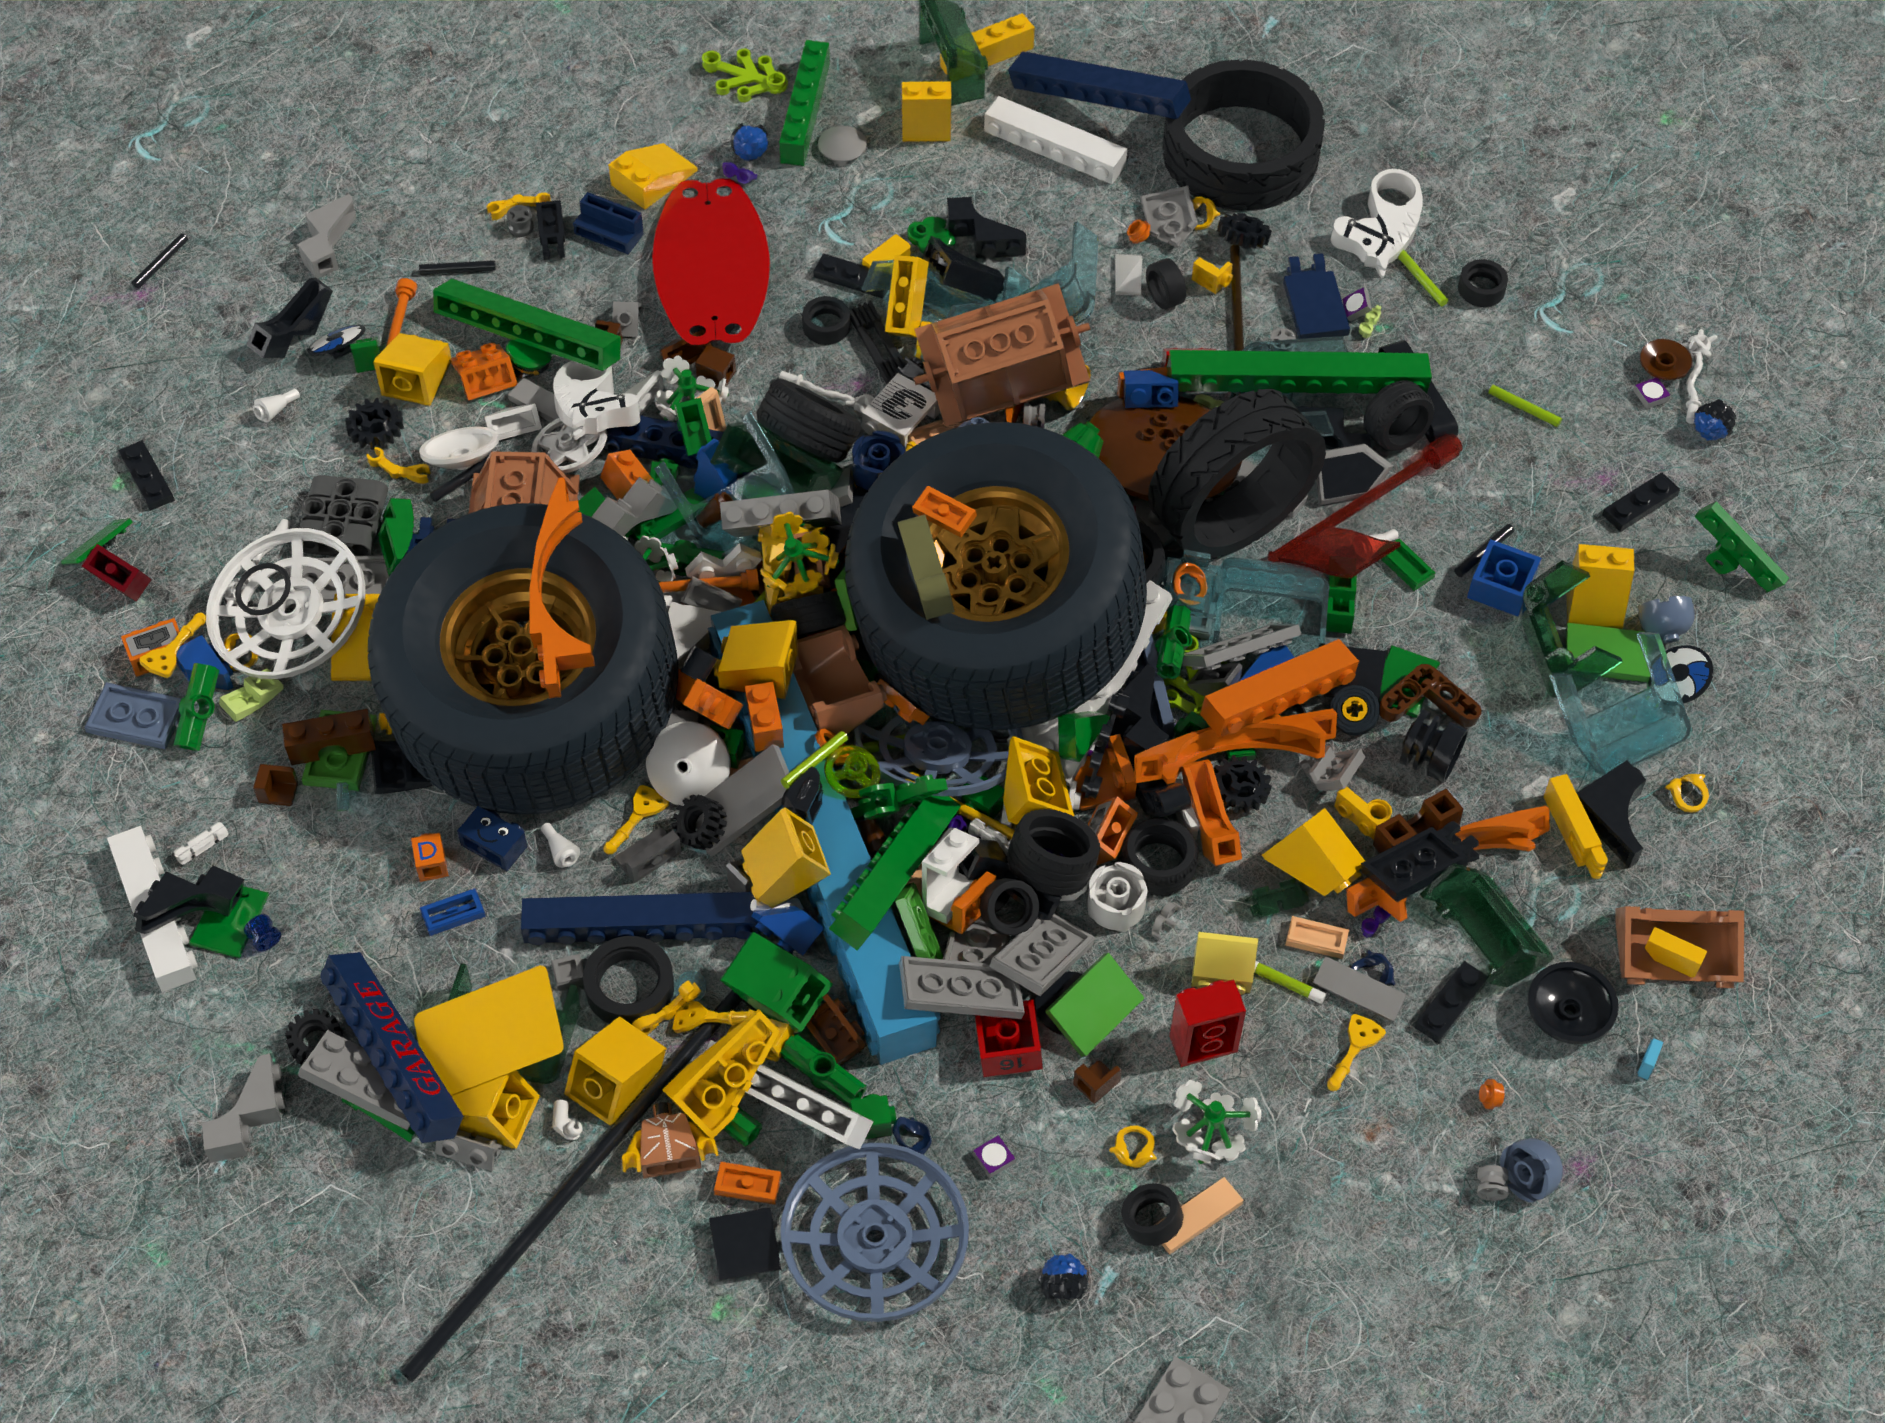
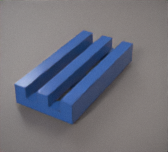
M476 888L420 907L429 936L486 917ZM474 900V902L457 907L459 904ZM447 909L446 912L429 917L431 914Z

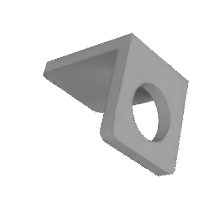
M613 301L612 322L621 324L622 336H638V314L641 303Z

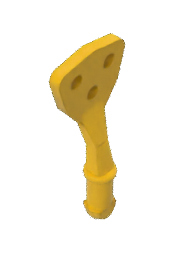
M196 613L193 619L182 626L181 631L170 644L164 648L152 650L140 657V665L153 674L164 678L171 677L176 667V654L181 644L189 637H192L194 632L206 623V615Z
M640 785L633 797V812L629 820L621 828L617 829L616 834L604 844V852L607 855L614 854L618 847L628 840L633 828L644 817L658 814L669 806V801L660 796L655 789Z
M692 1000L685 1002L677 1010L672 1029L678 1034L692 1030L704 1022L736 1025L742 1023L755 1011L718 1013L707 1010L700 1002Z
M1357 1014L1351 1016L1347 1030L1350 1046L1347 1055L1336 1065V1070L1327 1081V1087L1330 1091H1337L1341 1088V1083L1346 1075L1350 1073L1351 1063L1358 1053L1363 1049L1376 1045L1385 1036V1029L1373 1020Z

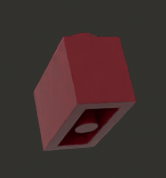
M96 544L82 564L84 569L136 602L152 580L139 569Z

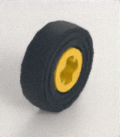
M1351 685L1344 687L1335 694L1331 701L1330 709L1333 708L1337 712L1336 727L1345 734L1357 736L1367 733L1375 727L1379 720L1380 705L1378 698L1371 690L1363 686ZM1352 704H1358V708H1363V711L1358 712V717H1352V713H1347V710L1351 709Z

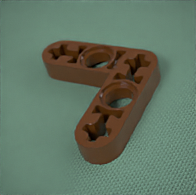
M1429 664L1417 666L1385 694L1379 703L1381 718L1389 722L1399 720L1424 697L1428 698L1463 727L1474 726L1482 712L1480 705ZM1420 677H1428L1421 685L1418 683ZM1408 688L1412 690L1415 696L1407 697L1403 694L1402 689ZM1446 691L1452 695L1453 699L1446 700L1441 697L1439 692ZM1396 701L1399 703L1396 708H1388L1391 707Z

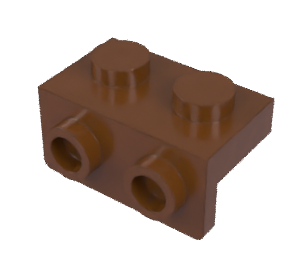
M825 994L823 999L826 1002L816 1009L806 1026L823 1049L835 1058L839 1066H842L867 1046L861 1038L865 1035V1032L855 1019L852 1022L847 1020L844 1015L849 1011L838 997L833 1001L828 994Z

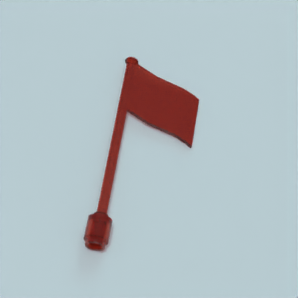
M1445 434L1423 448L1422 458L1277 550L1269 551L1267 554L1268 561L1275 566L1279 565V562L1301 565L1342 578H1352L1399 548L1401 546L1400 542L1382 540L1353 530L1336 528L1335 526L1427 467L1440 469L1457 458L1463 449L1460 439L1454 434Z

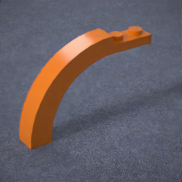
M680 669L678 670V687L675 699L730 730L744 705L698 678L695 680L681 672Z

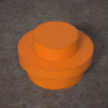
M1141 219L1133 221L1127 229L1129 240L1135 244L1145 241L1150 234V224Z
M1487 1079L1479 1089L1480 1102L1483 1103L1486 1109L1490 1110L1502 1106L1505 1096L1503 1084L1497 1083L1495 1079Z

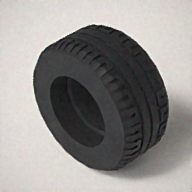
M781 378L771 383L765 398H763L757 410V419L763 426L790 443L835 463L846 459L849 454L848 451L851 450L857 439L856 436L861 431L860 421L843 408L802 386Z

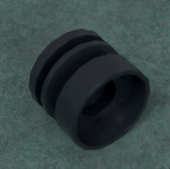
M1424 709L1411 724L1405 736L1400 763L1407 766L1413 756H1415L1412 769L1418 770L1424 761L1429 762L1427 776L1444 783L1450 776L1460 756L1469 729L1451 721L1444 731L1439 730L1441 716L1436 715L1431 724L1428 725L1431 712Z

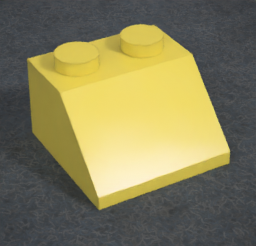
M1198 932L1191 987H1198L1199 989L1209 986L1218 980L1225 982L1235 980L1240 995L1250 993L1253 984L1258 938Z

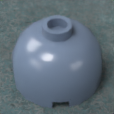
M1687 596L1669 597V601L1664 602L1655 599L1638 606L1641 627L1651 637L1662 639L1663 643L1679 641V636L1687 633L1695 619L1692 598Z
M1525 1138L1518 1140L1506 1147L1500 1157V1166L1508 1170V1179L1512 1182V1184L1509 1183L1507 1186L1518 1198L1527 1202H1535L1546 1198L1558 1188L1563 1177V1165L1560 1156L1555 1148L1541 1139Z

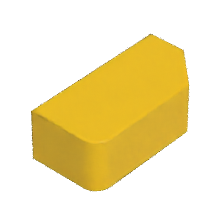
M895 234L862 259V265L867 266L871 270L891 273L893 271L894 256H910V244Z
M1654 927L1645 946V949L1654 961L1689 977L1696 976L1707 953L1706 950Z

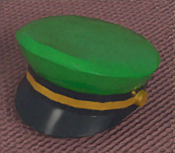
M510 340L506 345V353L510 356L516 378L536 376L548 369L553 356L552 353L514 340Z

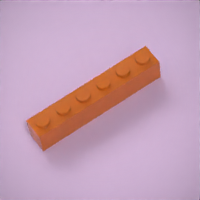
M1337 639L1206 695L1200 715L1219 738L1229 733L1234 734L1245 726L1252 723L1257 724L1268 716L1275 713L1280 714L1291 706L1303 704L1314 696L1326 694L1339 685L1350 683L1355 678L1359 660L1340 639Z

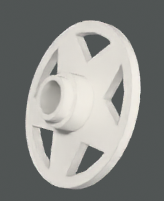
M557 418L539 432L533 442L531 452H539V447L549 450L547 455L557 466L565 460L574 462L566 466H558L564 474L573 472L586 466L600 454L607 440L606 429L598 432V434H585L575 440L573 437L574 428L566 424L563 425L560 432L550 433L556 427L564 424L560 418ZM598 440L597 445L589 453L587 446Z

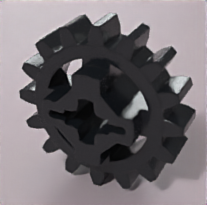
M1245 213L1221 216L1216 230L1219 232V237H1225V241L1241 246L1243 249L1267 246L1272 233L1269 225H1263V221L1247 216Z
M375 398L372 403L365 399V405L356 403V411L349 410V417L345 418L348 437L351 436L352 442H359L361 448L369 444L371 450H374L375 445L378 444L381 448H385V442L387 441L393 444V437H400V430L404 429L402 412L398 411L396 404L390 406L388 399L384 400L383 403L379 402V398Z
M1232 755L1230 762L1223 758L1220 766H1214L1225 810L1231 806L1236 814L1239 808H1243L1244 812L1249 814L1250 807L1257 811L1261 803L1265 804L1272 788V785L1269 784L1271 776L1264 775L1266 771L1265 766L1256 767L1258 760L1255 759L1249 763L1247 762V756H1243L1240 761L1237 760L1235 755Z

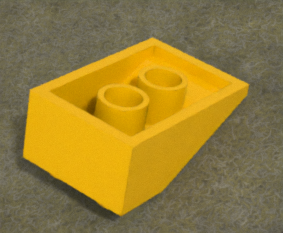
M664 143L626 151L608 164L611 185L644 210L698 171L697 166Z
M334 594V601H336L337 594ZM345 594V598L353 597L358 594ZM365 594L363 611L356 628L346 643L331 656L332 681H371L368 665V637L370 636V622L373 619L372 614L380 594ZM355 607L344 610L339 625L331 635L332 643L341 636L349 624Z
M1015 736L1009 742L1003 797L1008 822L1018 825L1025 814L1039 809L1061 811L1074 817L1059 753Z

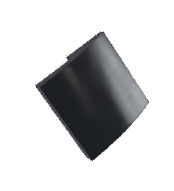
M1347 647L1359 660L1355 678L1346 685L1342 684L1324 694V697L1333 698L1342 688L1357 685L1371 690L1380 703L1387 651Z
M375 741L376 750L371 751L375 794H389L433 786L430 780L428 781L417 771V768H414L402 752L397 741Z
M771 1207L709 1218L719 1281L781 1270Z

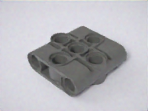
M326 475L315 476L312 480L308 497L301 504L302 518L299 528L315 529L336 537L350 549L354 556H371L376 535L382 527L381 516L388 494V487L383 482L377 480ZM303 541L304 553L331 556L339 554L336 549L325 544Z

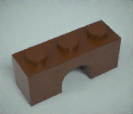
M368 708L282 724L284 746L291 766L320 761L319 751L330 745L344 747L348 755L376 750L374 727Z
M1444 789L1425 799L1420 811L1410 820L1406 821L1401 814H1398L1376 826L1373 846L1379 853H1382L1430 827L1438 831L1451 821H1455L1460 826L1464 808L1447 789Z

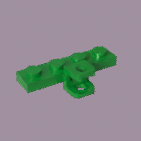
M1717 501L1699 509L1694 517L1718 541L1716 549L1711 551L1705 559L1718 574H1727L1736 570L1740 565L1766 592L1786 584L1789 577ZM1716 560H1720L1723 565L1717 563Z
M925 775L916 778L915 784L910 782L896 786L897 791H895L894 783L876 784L859 790V796H870V798L859 800V806L851 808V813L854 820L883 818L900 811L899 808L948 790L946 779H933V775Z

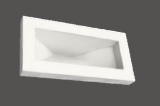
M1115 254V295L1141 296L1142 256L1136 254Z
M655 371L625 392L638 396L640 415L655 400L656 393L664 389L661 371Z
M535 403L506 408L484 416L486 426L497 432L499 440L542 429Z

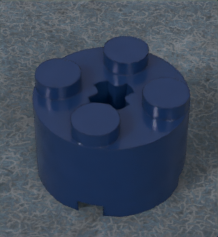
M874 431L872 435L867 437L863 435L856 440L852 449V468L854 482L858 487L868 491L878 476L893 461L906 452L905 446L901 444V440L896 435L886 431Z

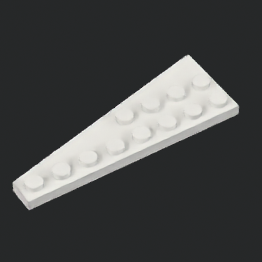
M1151 580L1148 581L1145 616L1138 639L1129 657L1119 672L1102 690L1087 702L1066 714L1093 711L1108 714L1110 717L1112 712L1108 711L1111 697L1118 690L1125 689V683L1131 671L1136 669L1138 665L1137 660L1143 649L1147 648L1150 642L1149 638L1155 626L1159 625L1172 601L1171 593ZM1058 718L1038 725L1021 728L1023 740L1059 753ZM1099 735L1097 736V738H1096L1095 741L1093 742L1094 744H1096V742H1097V740H1098V738H1099ZM1011 736L1007 739L1008 744L1012 738ZM1090 748L1080 762L1060 757L1067 786H1071V781H1074L1080 767L1084 766Z

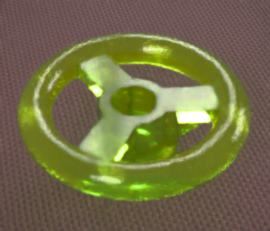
M845 745L837 748L827 757L824 765V774L828 784L834 791L845 797L861 798L859 790L879 784L881 773L877 760L869 751L859 746ZM850 754L847 756L842 770L833 772L835 760L841 755ZM868 764L872 770L871 779L865 775ZM846 778L856 780L863 788L849 789L842 786L838 781Z

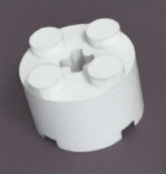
M1115 862V865L1099 867L1091 876L1087 900L1088 915L1104 928L1126 932L1143 917L1148 890L1141 871L1130 864Z

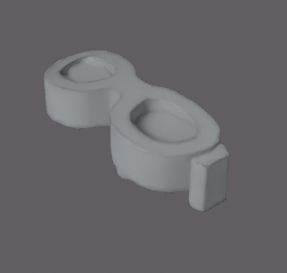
M1168 902L1163 907L1160 915L1156 917L1151 936L1160 941L1161 935L1159 934L1164 923L1175 928L1177 923L1169 918L1177 910L1180 911L1182 906L1175 902Z

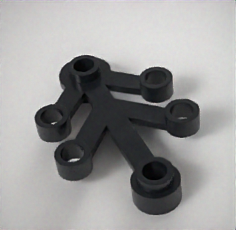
M1119 693L1118 696L1113 694L1111 697L1108 711L1113 713L1111 719L1106 724H1103L1099 733L1098 740L1102 741L1101 747L1095 745L1089 765L1093 772L1091 777L1085 776L1081 792L1086 793L1084 799L1088 800L1089 797L1096 799L1103 778L1097 776L1115 718L1116 716L1123 718L1129 702V696Z

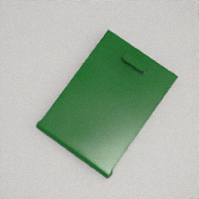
M130 518L114 520L62 559L61 564L81 563L89 556L96 544L103 546L117 534L125 533V528L133 523Z
M1392 645L1385 662L1380 701L1385 694L1420 664H1429L1437 669L1440 662ZM1420 677L1418 683L1421 685L1428 677ZM1408 688L1402 689L1403 694L1407 697L1415 696L1412 690ZM1425 697L1412 707L1406 715L1417 718ZM1396 701L1391 707L1388 708H1396L1399 703Z
M243 886L242 897L228 917L217 912L205 910L189 941V945L240 958L269 897L268 892Z

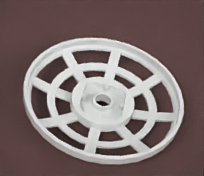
M292 528L280 530L257 539L239 551L225 565L211 589L206 608V625L213 647L221 658L235 670L260 679L293 677L319 666L346 643L361 617L365 602L366 586L362 568L357 558L343 542L323 531L310 528ZM303 541L325 544L336 549L339 554L330 566L321 560L303 557ZM292 542V557L274 563L284 569L291 567L290 592L285 602L278 609L271 613L257 616L244 612L238 604L237 606L221 605L222 598L235 575L242 568L247 571L256 566L251 561L254 557L277 545ZM347 560L352 565L358 581V595L345 598L344 585L337 574ZM303 566L313 567L324 572L314 584L302 578ZM267 568L262 571L258 570L250 575L253 579L241 594L242 601L246 606L259 585L265 592L259 601L258 607L249 608L255 610L266 609L274 605L281 598L285 589L284 579L273 583L268 578L278 572L277 570ZM332 580L336 588L337 600L324 602L320 592ZM291 604H296L292 612L285 613L286 608ZM355 607L349 624L341 636L332 643L328 638L339 625L344 610ZM335 612L331 624L322 633L316 627L322 614ZM219 616L235 617L236 629L243 644L229 652L225 648L220 636ZM245 618H258L260 625L264 629L250 638L246 630ZM308 634L314 640L310 645L291 652L294 639ZM271 636L282 640L279 653L266 651L260 648L259 645ZM319 646L324 650L323 653L309 662L285 670L288 660L304 656ZM252 651L262 658L277 661L273 672L252 670L239 663L236 659Z

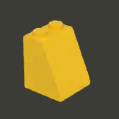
M951 81L902 82V142L951 141Z
M399 333L374 360L381 396L431 406L451 363L449 344L440 340H431L416 335Z
M1578 544L1566 581L1567 623L1623 629L1635 571L1634 549Z
M787 620L731 626L728 637L724 636L722 640V659L717 660L714 669V676H718L719 688L745 692V686L773 682L776 698L786 699L798 656L796 621Z
M787 808L781 809L741 850L745 861L743 862V868L753 884L751 887L753 896L758 902H763L771 908L831 875L814 826Z
M1326 808L1262 854L1266 861L1323 896H1326L1333 890L1338 894L1362 875L1359 871L1361 863L1365 861Z
M619 1016L574 1051L564 1094L612 1126L661 1070L666 1047Z
M513 1071L453 1094L451 1097L464 1116L459 1130L469 1132L474 1137L478 1135L491 1140L495 1139L497 1144L517 1149L540 1095L517 1071Z

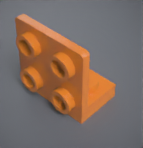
M487 343L482 345L479 350L473 352L469 350L457 353L456 357L450 359L460 375L468 401L517 385L510 356L500 344Z
M1120 734L1110 736L1108 748H1105L1097 776L1103 779L1096 799L1090 797L1088 800L1084 799L1086 793L1081 792L1085 776L1091 777L1093 769L1089 768L1092 755L1086 757L1087 761L1084 766L1080 767L1074 778V781H1077L1076 792L1081 793L1080 810L1082 811L1096 808L1098 803L1117 796L1123 801L1135 798L1137 783L1134 782V771Z
M986 871L978 880H974L969 889L953 901L951 906L952 919L947 924L930 916L928 917L962 935L981 916V896L986 887L996 881V876Z

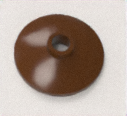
M1657 339L1650 341L1642 348L1640 362L1645 371L1650 375L1662 380H1676L1684 377L1690 371L1692 357L1689 351L1680 343L1668 339Z

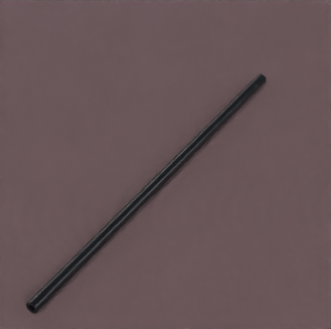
M731 990L714 1009V1012L733 1011L742 999ZM704 1022L401 1370L405 1378L413 1382L663 1093V1089L682 1071L722 1023Z

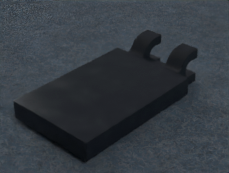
M1451 821L1438 831L1430 827L1362 862V873L1396 902H1399L1468 865V862L1478 860L1479 854L1473 848L1479 846V841L1470 835L1461 842V839L1455 835L1461 831V827L1455 821Z

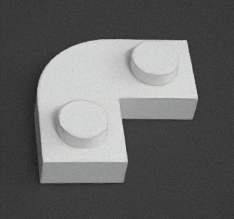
M739 543L723 560L701 551L685 570L687 577L692 578L694 576L698 579L738 576L740 573L745 572V569H754L761 562L762 556L760 551Z

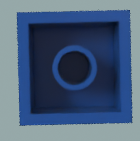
M1490 539L1472 578L1467 598L1518 617L1536 578L1542 558Z

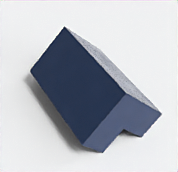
M589 192L579 202L581 213L573 222L574 234L629 255L644 235L641 212Z

